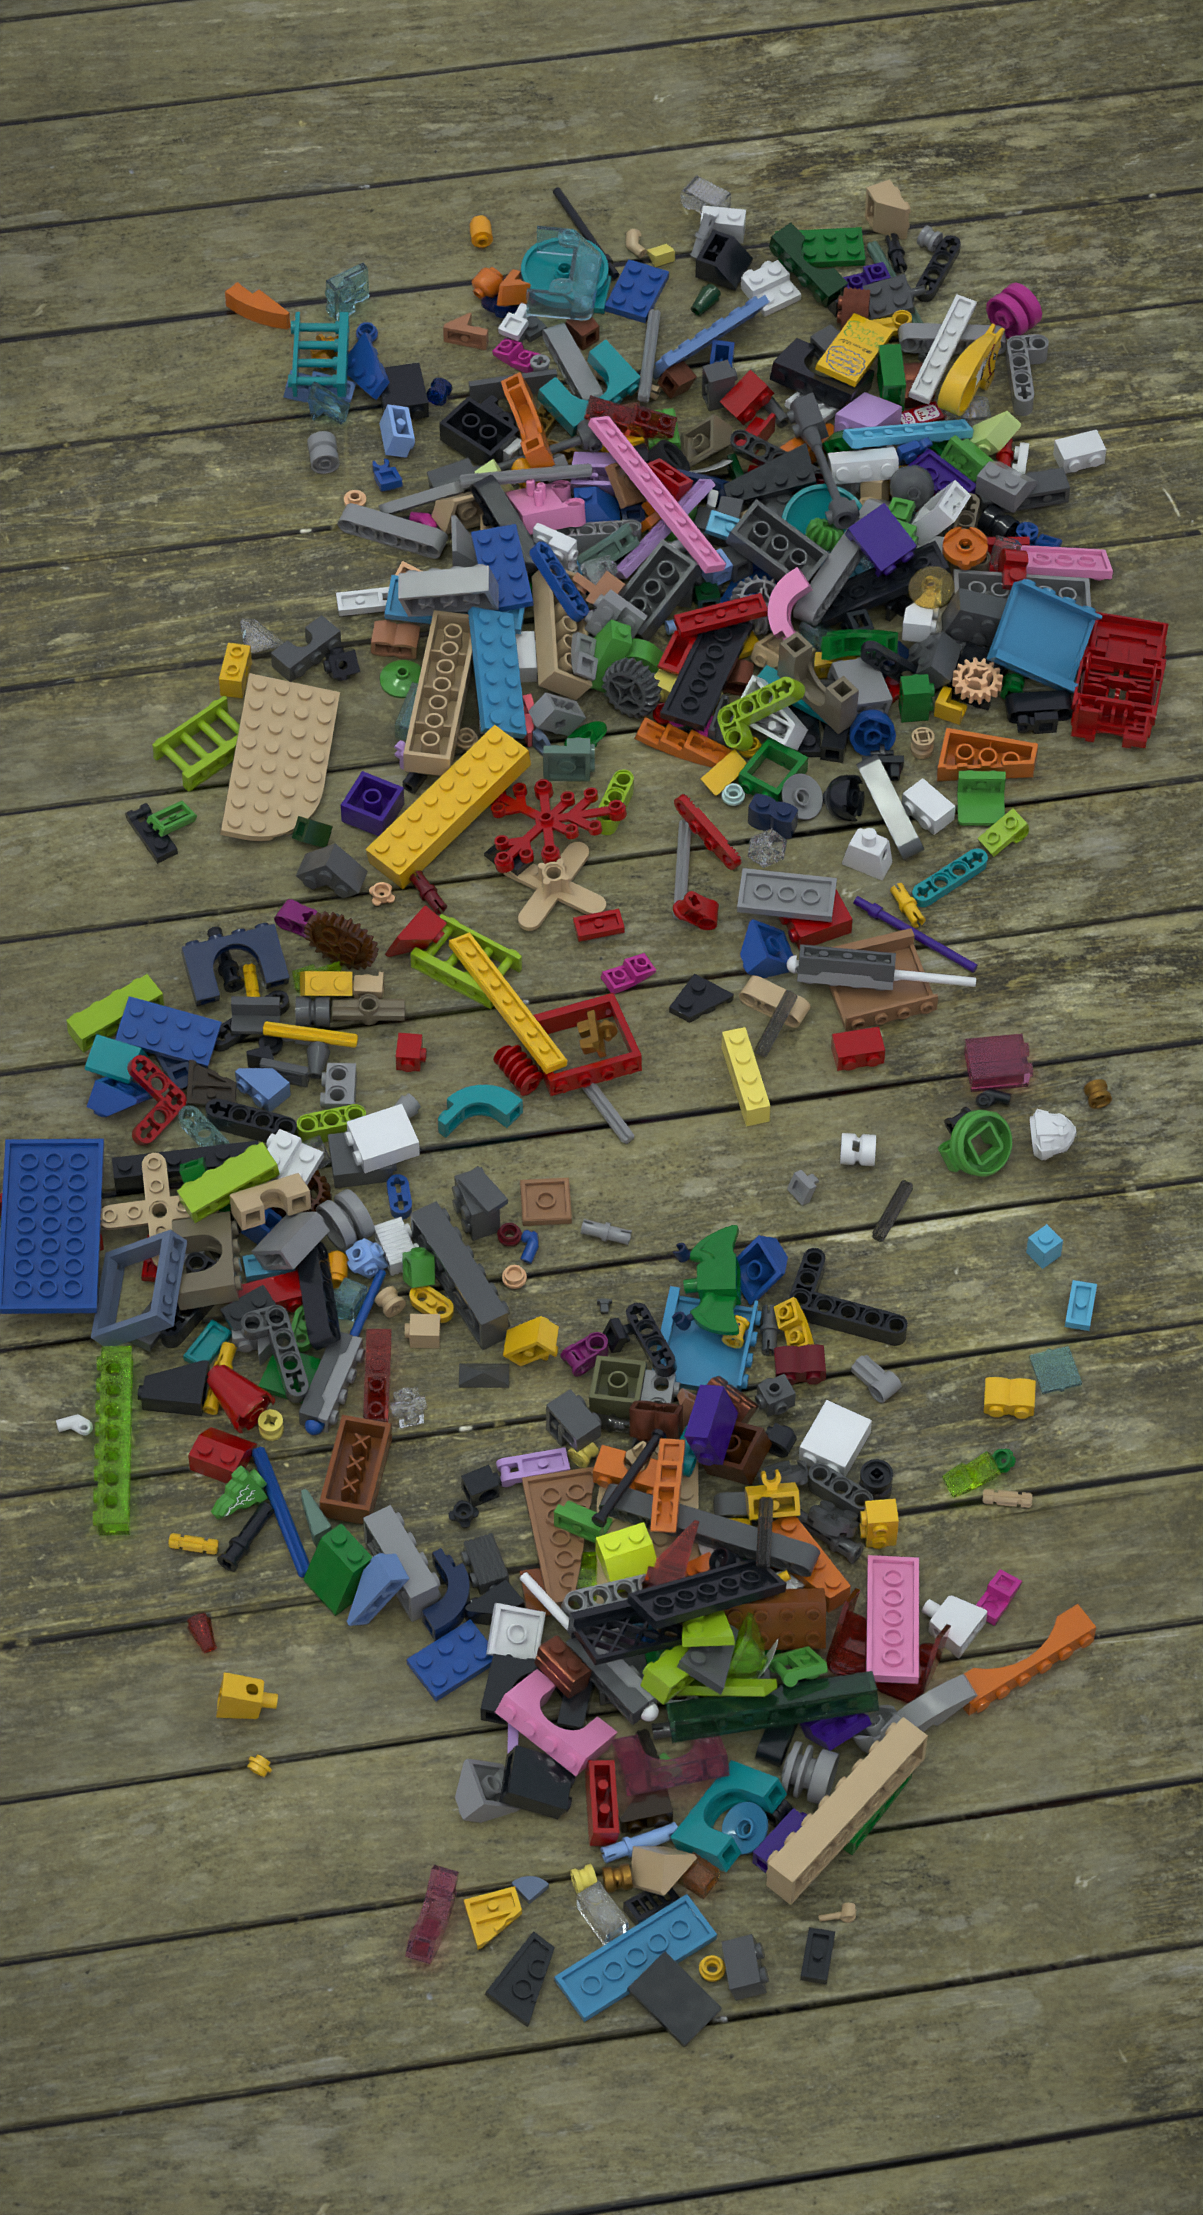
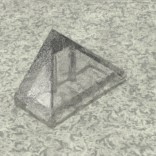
M242 619L240 622L244 645L251 646V653L275 650L285 643L255 619Z

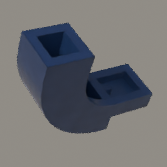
M441 1548L432 1552L433 1566L448 1589L440 1601L422 1610V1622L434 1641L451 1632L462 1623L465 1618V1607L470 1601L469 1577L464 1564L461 1563L456 1566L452 1557L449 1554L446 1556Z

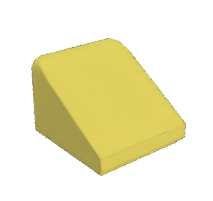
M668 244L647 250V254L654 267L675 261V251Z

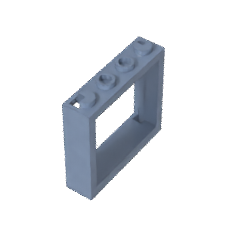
M170 1229L105 1253L98 1293L97 1313L94 1316L91 1334L93 1340L109 1349L174 1326L187 1240ZM159 1255L151 1310L116 1323L125 1267Z

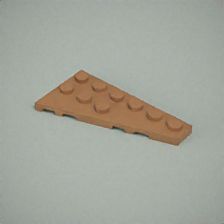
M594 1467L522 1477V1486L544 1590L560 1608L565 1596L569 1592L577 1590L585 1539L555 1527L554 1511L558 1504L565 1506L567 1501L588 1509L591 1508L595 1484L593 1482ZM569 1601L568 1605L574 1606L575 1601Z

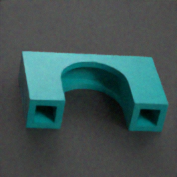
M606 339L589 351L587 360L606 383L607 390L602 396L593 400L579 399L572 395L556 377L538 391L537 400L571 437L577 434V425L582 420L603 417L607 410L611 407L613 409L621 404L624 397L627 395L632 396L639 389L641 376Z
M731 1760L670 1838L677 1850L695 1854L697 1857L696 1861L727 1872L740 1856L741 1851L733 1836L713 1829L717 1818L726 1810L742 1802L755 1803L764 1811L772 1814L787 1796V1793L779 1778Z

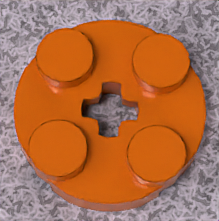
M962 526L955 527L944 536L942 554L947 561L958 566L961 570H969L985 560L988 554L987 537L982 531L974 527H969V529H962ZM961 545H969L970 547L969 549H962Z

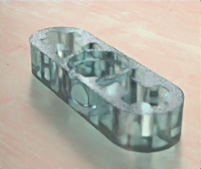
M188 1105L179 1110V1125L200 1147L214 1146V1141L215 1145L230 1144L195 1106ZM185 1116L194 1117V1123L189 1118L185 1120ZM206 1129L211 1134L206 1138L198 1136V1132Z

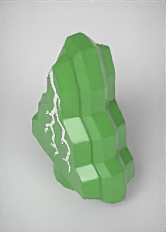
M240 1465L231 1474L232 1479L225 1485V1493L217 1499L211 1510L216 1519L229 1516L237 1509H247L253 1504L259 1505L268 1499L267 1494L263 1490L267 1483L255 1468L248 1472Z

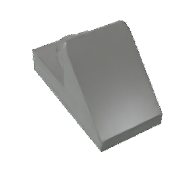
M232 1330V1341L235 1347H237L236 1351L250 1352L258 1350L260 1366L273 1354L268 1336L256 1340H248L243 1337L241 1330ZM283 1338L276 1341L279 1346L283 1344Z

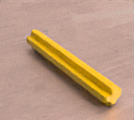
M268 1021L263 1025V1034L267 1036L310 1042L319 1041L355 1048L358 1044V1035L353 1033Z

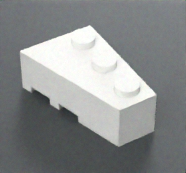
M752 675L741 698L768 685V682ZM773 695L769 698V703L772 701ZM753 705L750 707L749 712L753 710ZM788 706L749 725L795 750H798L808 731Z

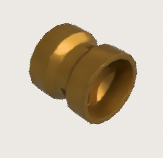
M629 1863L620 1864L617 1868H612L611 1866L602 1867L606 1893L615 1892L616 1889L620 1888L623 1890L633 1889Z

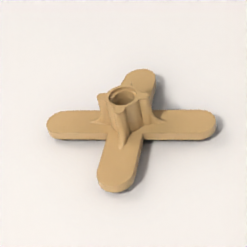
M582 842L570 843L561 854V859H558L557 862L532 864L518 876L511 871L503 873L507 877L536 890L518 915V924L523 930L533 931L539 928L558 901L586 915L606 910V901L602 896L572 882L588 860L589 848L586 844Z
M148 1154L142 1161L145 1200L104 1206L101 1211V1226L104 1229L116 1230L147 1225L149 1237L170 1229L172 1230V1221L191 1218L180 1202L179 1196H170L167 1163L161 1154ZM160 1212L166 1213V1215L161 1218L155 1217ZM159 1255L152 1257L156 1267H158Z

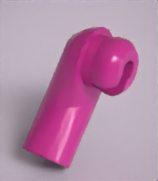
M410 512L409 520L437 528V524L431 517V514Z

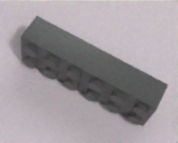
M435 1201L410 1213L413 1242L435 1256V1277L452 1301L480 1348L485 1350L505 1340L506 1332L510 1327L508 1320L510 1310L506 1302H501L498 1298V1291L493 1282L489 1283L487 1281L483 1266L480 1263L477 1264L473 1259L474 1254L470 1246L464 1245L458 1227H453L450 1223L451 1219L445 1208L441 1209L438 1202Z

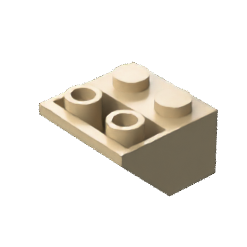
M890 179L867 187L865 218L873 231L891 236V233H896L899 239H907L908 229L910 228L909 214L911 209L909 203L901 197L899 188L895 187Z

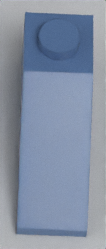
M377 1554L372 1557L369 1565L363 1570L347 1619L349 1626L368 1624L409 1580L397 1554Z

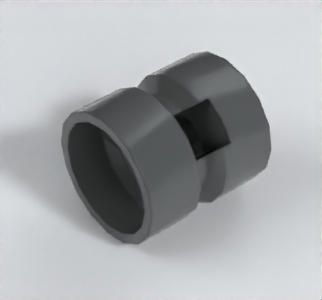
M296 996V1026L310 1027L312 1023H315L319 1027H330V996H319L314 1001H312L310 996Z

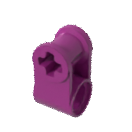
M288 899L275 915L274 921L283 930L293 932L305 938L307 935L304 934V927L312 915H316L317 911L295 900Z
M593 1332L580 1341L566 1347L561 1352L560 1358L569 1364L572 1368V1374L575 1377H579L595 1367L597 1355L609 1356L608 1339L601 1332ZM595 1346L602 1347L600 1349H593Z

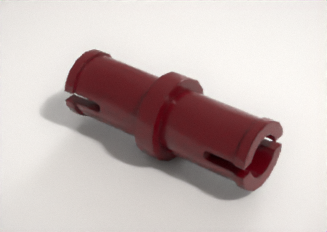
M421 870L416 871L418 879L413 873L409 880L419 891L420 898L428 903L435 914H441L439 907L444 912L447 909V904L438 895L435 885L430 884Z

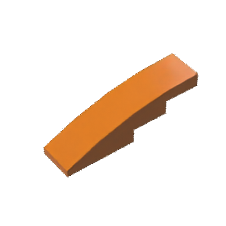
M646 717L643 719L634 738L677 758L712 768L732 751L692 729L690 733H687L669 723L664 727Z
M663 1438L659 1440L653 1491L651 1532L676 1533L685 1440Z

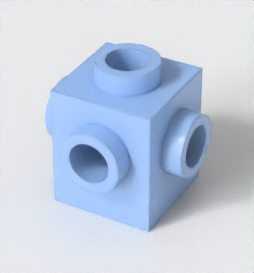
M365 1238L356 1241L351 1248L345 1251L349 1259L347 1263L352 1272L368 1279L376 1275L379 1269L383 1270L388 1266L381 1246Z

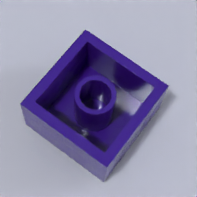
M362 771L341 803L342 822L380 836L394 822L405 804L404 787Z

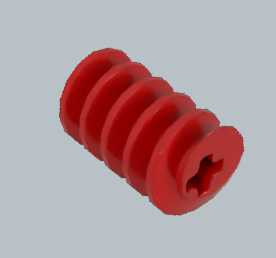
M520 1045L503 1046L495 1053L493 1057L494 1063L509 1078V1081L520 1092L521 1096L531 1094L542 1081L543 1073L538 1072V1067L532 1065L533 1061L527 1058L525 1052H521L522 1048Z

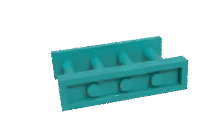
M295 312V321H291V334H294L292 374H288V388H292L293 397H298V386H333V388H337V397H346L350 331L349 312H340L339 321H335V323H301L300 312ZM301 332H335V334H339V338L334 339V341H300ZM300 350H334V352H338V357L333 359H300ZM299 368H333L337 370V374H333V377H299Z

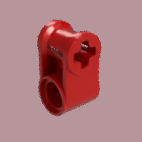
M689 891L685 894L683 900H678L673 904V912L678 919L691 923L702 930H713L717 927L719 904L715 900L708 899L694 891Z

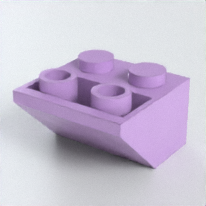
M574 452L572 465L589 463L592 466L593 472L591 477L571 478L572 494L573 488L596 486L606 493L616 496L605 470L607 465L617 462L610 452Z

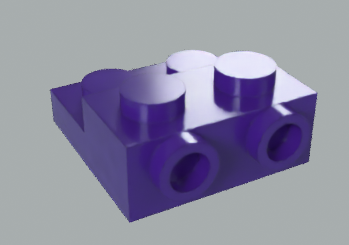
M842 1694L827 1698L821 1706L810 1709L803 1714L802 1718L798 1719L805 1737L828 1751H831L872 1725L869 1716L857 1710L853 1701Z

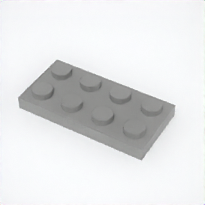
M743 868L737 912L832 922L837 878Z

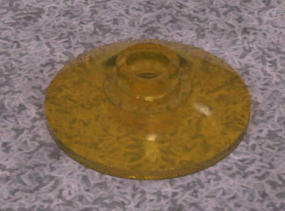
M929 566L922 568L913 575L909 582V594L912 601L925 609H935L943 606L951 599L954 593L953 578L948 571L941 567ZM929 582H934L932 586H927Z

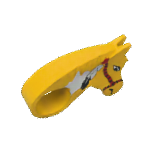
M991 324L986 333L976 339L958 357L941 387L937 402L938 408L954 415L962 416L969 407L977 389L981 388L986 391L990 387L994 378L995 362L999 348H1001L1004 328H1000L995 334L996 325Z

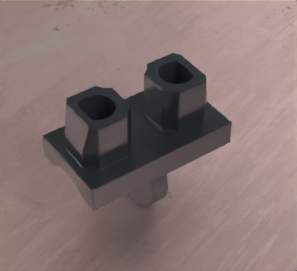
M879 744V750L870 751V756H862L863 761L877 754L885 771H887L890 781L900 780L901 771H903L904 755L894 756L893 750H885L884 744Z

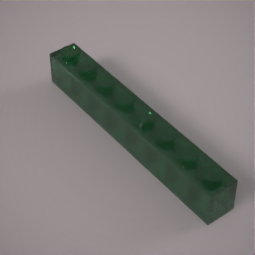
M873 1671L798 1682L793 1687L779 1685L776 1690L765 1697L710 1696L666 1703L672 1743L879 1711L878 1693Z

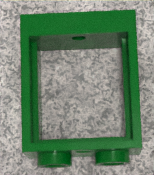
M901 344L879 345L877 362L879 397L902 406L903 412L906 380Z
M768 737L740 771L738 785L742 787L746 794L753 796L755 794H764L773 798L776 802H783L782 788L785 781L795 774L807 773L808 757ZM766 758L790 770L777 788L753 776Z

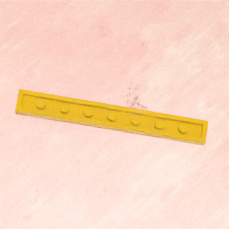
M469 932L449 940L451 950L545 1074L566 1067L568 1060Z

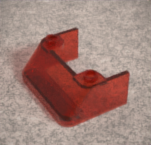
M855 1588L844 1601L826 1658L827 1668L838 1676L903 1702L910 1703L925 1694L941 1659L951 1625L946 1624L936 1637L934 1644L922 1643L919 1645L918 1684L866 1681L867 1620L853 1612L860 1593V1589Z

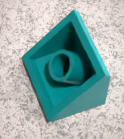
M96 1034L85 1064V1070L130 1084L133 1078L127 1070L129 1061L138 1055H143L147 1058L148 1055L140 1047ZM137 1064V1067L135 1069L139 1072V1070L143 1067V1064Z

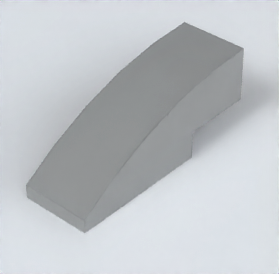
M962 1674L919 1696L897 1711L901 1719L904 1717L924 1732L932 1725L939 1726L978 1695L966 1675Z

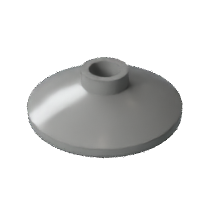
M795 774L785 781L782 788L783 802L789 803L798 809V819L808 820L820 812L823 805V794L820 786L812 777L806 774Z

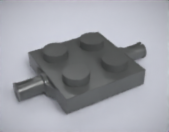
M905 274L863 286V289L870 290L869 315L871 320L892 317L899 310L915 313L914 297L926 294L924 285L911 289Z

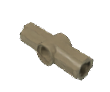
M365 994L359 999L333 998L332 1017L333 1020H360L365 1025H373L378 1020H405V999H378L373 994Z

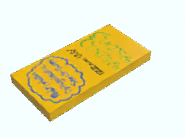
M854 313L817 362L815 370L856 387L877 358L879 345H886L893 335V330Z

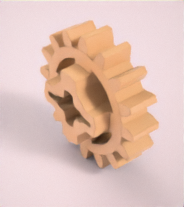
M975 657L971 663L966 659L964 666L958 664L957 670H954L952 687H955V694L961 693L962 700L966 697L969 698V703L977 700L978 704H981L982 699L990 702L991 696L996 698L998 691L1002 689L1003 675H1000V668H994V662L986 664L985 658L978 662Z

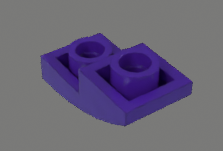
M884 262L864 266L862 273L843 278L848 282V289L860 288L863 290V286L891 278Z

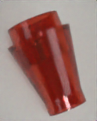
M200 1613L187 1620V1629L200 1646L202 1652L209 1653L215 1650L217 1645L214 1639L211 1618L207 1617L206 1613Z

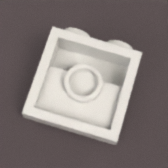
M779 260L775 262L766 261L760 269L755 271L752 269L747 270L741 277V290L749 299L755 296L759 299L766 295L770 301L760 311L764 317L801 300V293L790 281L789 272Z
M537 522L533 528L535 544L540 541L548 544L563 568L577 573V557L579 554L577 540Z
M281 1129L278 1130L276 1135L271 1134L266 1143V1147H268V1151L276 1161L280 1173L279 1176L270 1181L299 1173L306 1185H308L324 1158L322 1151L303 1144L300 1137Z

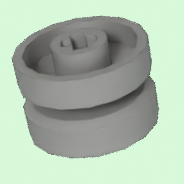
M349 1189L336 1194L334 1202L327 1200L316 1207V1212L324 1218L325 1224L330 1230L326 1234L339 1251L345 1253L357 1240L368 1239L375 1234V1227L368 1210L358 1196Z

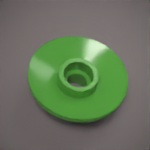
M397 660L389 663L380 674L382 689L387 694L396 698H408L416 695L421 666L409 660Z

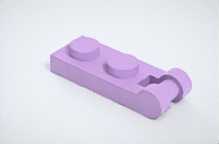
M566 1448L506 1457L496 1461L497 1470L501 1472L502 1487H511L515 1483H521L522 1477L570 1470ZM512 1468H518L517 1472L510 1471Z

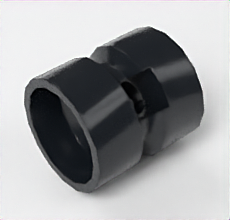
M993 504L982 513L977 528L988 536L992 535V537H1015L1016 528L1020 522L1010 515H1005L1003 510Z
M880 1459L867 1461L861 1468L859 1485L872 1494L873 1500L889 1499L893 1482L891 1466Z

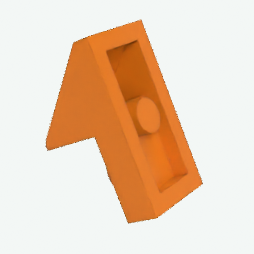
M512 269L499 285L498 306L528 303L531 284L520 279L521 271Z

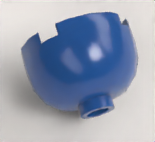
M869 709L860 712L849 728L851 744L854 750L863 756H870V751L879 750V744H884L885 750H890L895 743L896 733L894 724L887 714L879 710Z

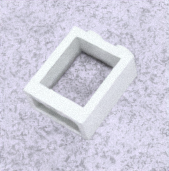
M956 480L929 499L919 509L910 523L917 526L916 536L919 537L918 544L920 546L925 545L953 524L971 497Z

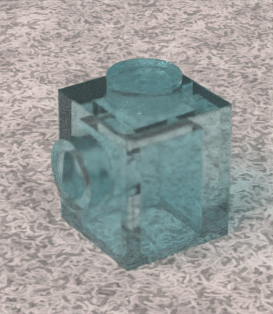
M345 1277L339 1288L334 1289L337 1314L340 1319H348L355 1322L367 1295V1286Z

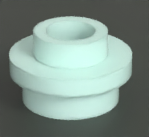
M728 784L722 791V800L727 805L737 806L745 799V792L738 784Z

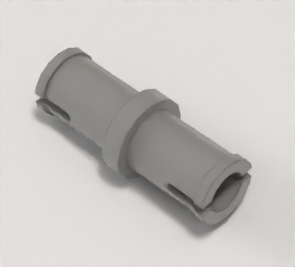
M703 213L699 231L695 233L696 240L690 254L692 257H698L712 233L717 217Z
M584 1218L580 1234L602 1238L601 1241L604 1242L610 1240L628 1246L632 1230L611 1226L609 1222L603 1224Z

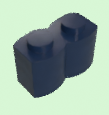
M755 794L748 806V824L758 830L770 831L780 838L790 839L797 828L798 809L786 802H776L767 795Z

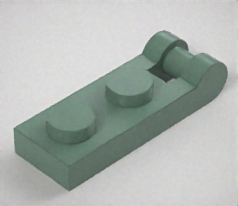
M629 523L622 525L616 532L578 555L577 561L588 578L639 546L640 541L636 536H633V529ZM625 538L626 542L621 545L619 540Z

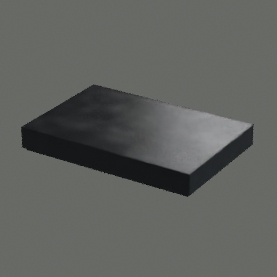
M665 1951L627 1988V1991L683 2047L722 2009Z

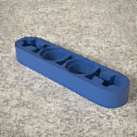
M538 542L530 549L532 560L570 619L580 622L589 613L588 605L551 547L545 542Z

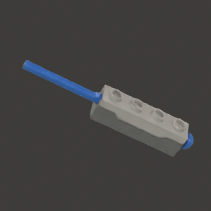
M379 1269L376 1273L350 1334L340 1332L341 1339L326 1347L299 1410L300 1425L305 1426V1430L310 1435H318L322 1431L328 1433L331 1425H336L338 1421L340 1404H345L348 1396L349 1383L353 1384L356 1378V1366L358 1363H362L365 1357L366 1349L363 1348L362 1338L359 1335L386 1276L384 1270Z

